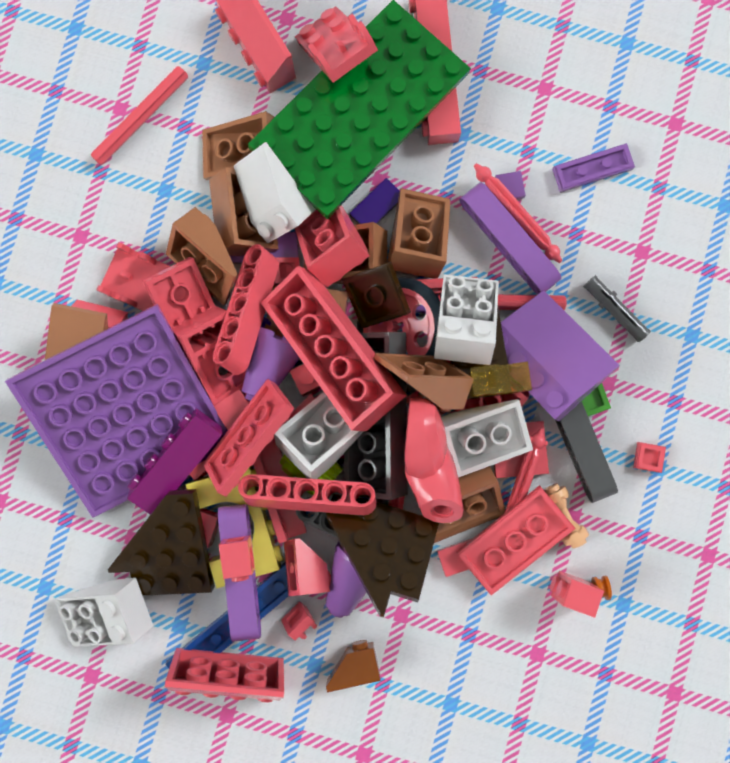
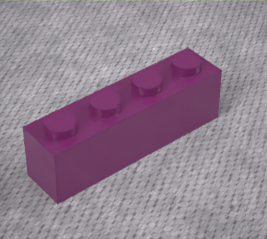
M197 408L192 414L187 412L178 423L179 430L174 435L170 433L161 444V447H163L158 455L152 454L144 465L146 470L141 476L136 474L127 486L130 489L127 499L150 515L170 490H177L222 436V426Z

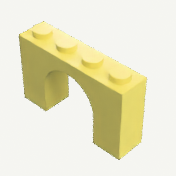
M250 466L241 479L246 475L256 474V470ZM209 476L190 481L186 484L187 489H196L200 509L221 502H233L239 505L246 504L238 491V485L225 497L217 493ZM259 487L250 488L247 495H254L259 490ZM248 505L249 513L254 522L252 545L257 577L278 571L284 556L281 546H276L273 536L276 533L272 520H268L265 511L268 508ZM217 555L209 562L216 589L225 586L220 555Z

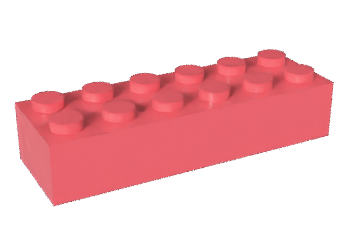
M297 266L261 302L351 431H367L407 396L388 369L374 359L375 352L323 283L308 269Z

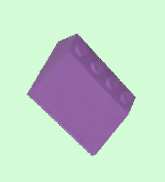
M544 290L501 322L509 372L557 421L562 420L620 366Z

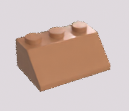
M225 167L210 178L209 184L214 224L218 229L230 256H244L246 251L255 244H260L268 252L279 250L277 238L266 243L251 223L235 169Z
M490 466L458 477L464 509L463 516L451 523H439L434 543L496 519L504 514L505 507L499 483Z

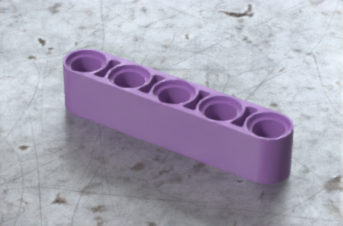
M479 182L459 199L460 204L537 295L543 290L545 292L561 280L562 277L557 268L484 183Z
M247 504L218 508L220 542L223 539L251 535ZM255 570L252 575H249V579L233 582L232 578L224 579L232 642L260 639L261 620Z

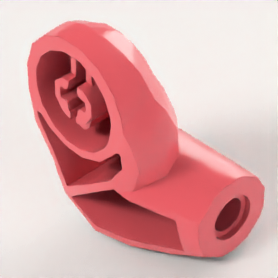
M410 397L404 454L405 476L425 518L438 523L454 522L463 516L464 509L453 456L447 447L445 426L437 407L425 398Z

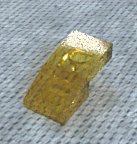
M528 361L470 368L471 377L474 378L472 383L474 396L532 391Z

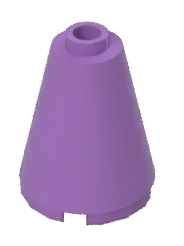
M260 327L242 387V392L246 393V400L251 401L267 379L279 386L300 359L284 336L282 338L275 335L274 331Z
M338 541L335 546L331 582L329 585L330 592L327 593L326 607L329 609L330 614L342 618L352 613L367 592Z

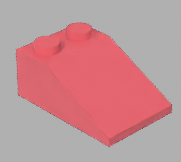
M342 205L328 219L315 210L295 228L307 269L327 288L369 257L363 239Z

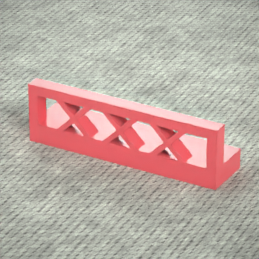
M274 437L264 447L254 463L256 474L289 477L281 468L283 465L280 464V460L283 455L276 446ZM283 488L278 489L274 497H282L287 490ZM268 508L279 544L286 542L289 538L307 533L305 523L298 518L296 510Z

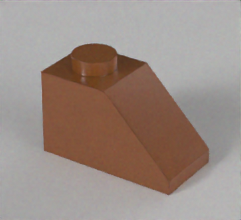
M358 640L351 643L352 646L347 647L327 679V693L381 681L374 642L367 643V640Z

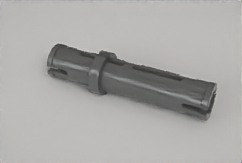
M596 275L583 286L599 302L598 305L601 308H605L637 342H641L650 334L651 331L616 297L617 293L614 290L611 292Z

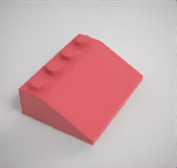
M176 648L165 681V688L168 691H175L179 695L199 693L209 698L221 695L230 696L235 700L255 698L266 703L273 700L280 701L284 698V658L225 652L213 653V651Z

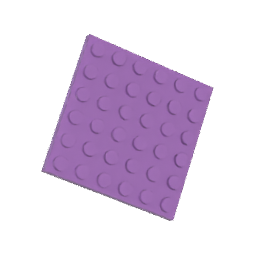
M158 304L5 381L92 518L128 500L127 497L130 489L127 486L136 474L140 476L146 470L144 465L152 454L158 455L163 449L161 447L162 442L170 433L174 435L179 430L178 423L187 412L192 414L197 408L222 426V436L199 463L207 459L228 431L219 418L214 405Z

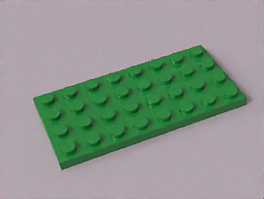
M392 0L366 26L378 51L334 83L321 71L248 143L249 149L254 151L267 142L297 183V189L326 219L358 189L460 84L471 70L466 63L395 0Z

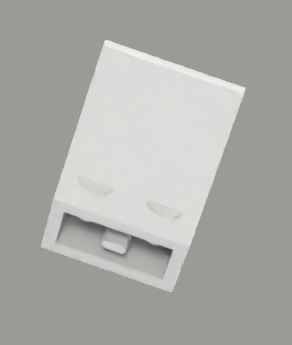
M444 274L434 359L483 365L491 364L496 344L499 281Z
M136 578L116 579L55 598L59 614L62 617L68 638L73 646L134 644L153 627Z

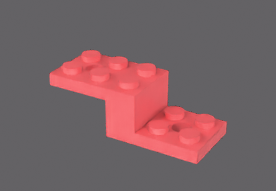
M189 257L143 280L142 282L153 304L159 305L212 404L216 405L237 390H242L246 370L239 375L228 371L227 374L220 376V365L213 361V352L227 310L215 306L194 258ZM182 286L185 289V296L182 300L176 301L174 291L177 287Z

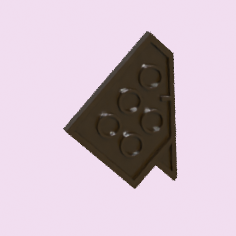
M196 489L170 490L108 568V573L130 572L131 578L137 579L142 595L212 593L215 585L209 565L210 559Z
M333 493L331 501L340 500L342 494ZM361 497L356 499L360 504H365L369 501ZM376 502L375 510L369 515L326 513L327 521L380 617L384 618L390 594L418 603L439 526L438 522H433L422 515Z

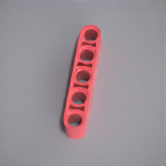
M255 244L246 251L213 352V361L235 375L242 374L249 366L266 311L261 302L271 293L279 268V260L260 244Z
M250 474L244 476L238 484V491L243 500L252 507L351 515H369L376 508L375 491L371 485L363 482ZM255 486L259 487L257 493H255L254 495H247V492L250 488ZM283 488L287 490L282 497H274L278 489ZM306 491L315 492L310 499L301 498L302 494ZM333 493L342 494L341 499L335 502L330 501L329 496ZM360 495H368L370 497V500L365 504H360L356 501Z

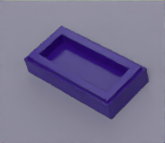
M385 178L350 212V216L358 224L370 222L378 224L397 205L400 190Z

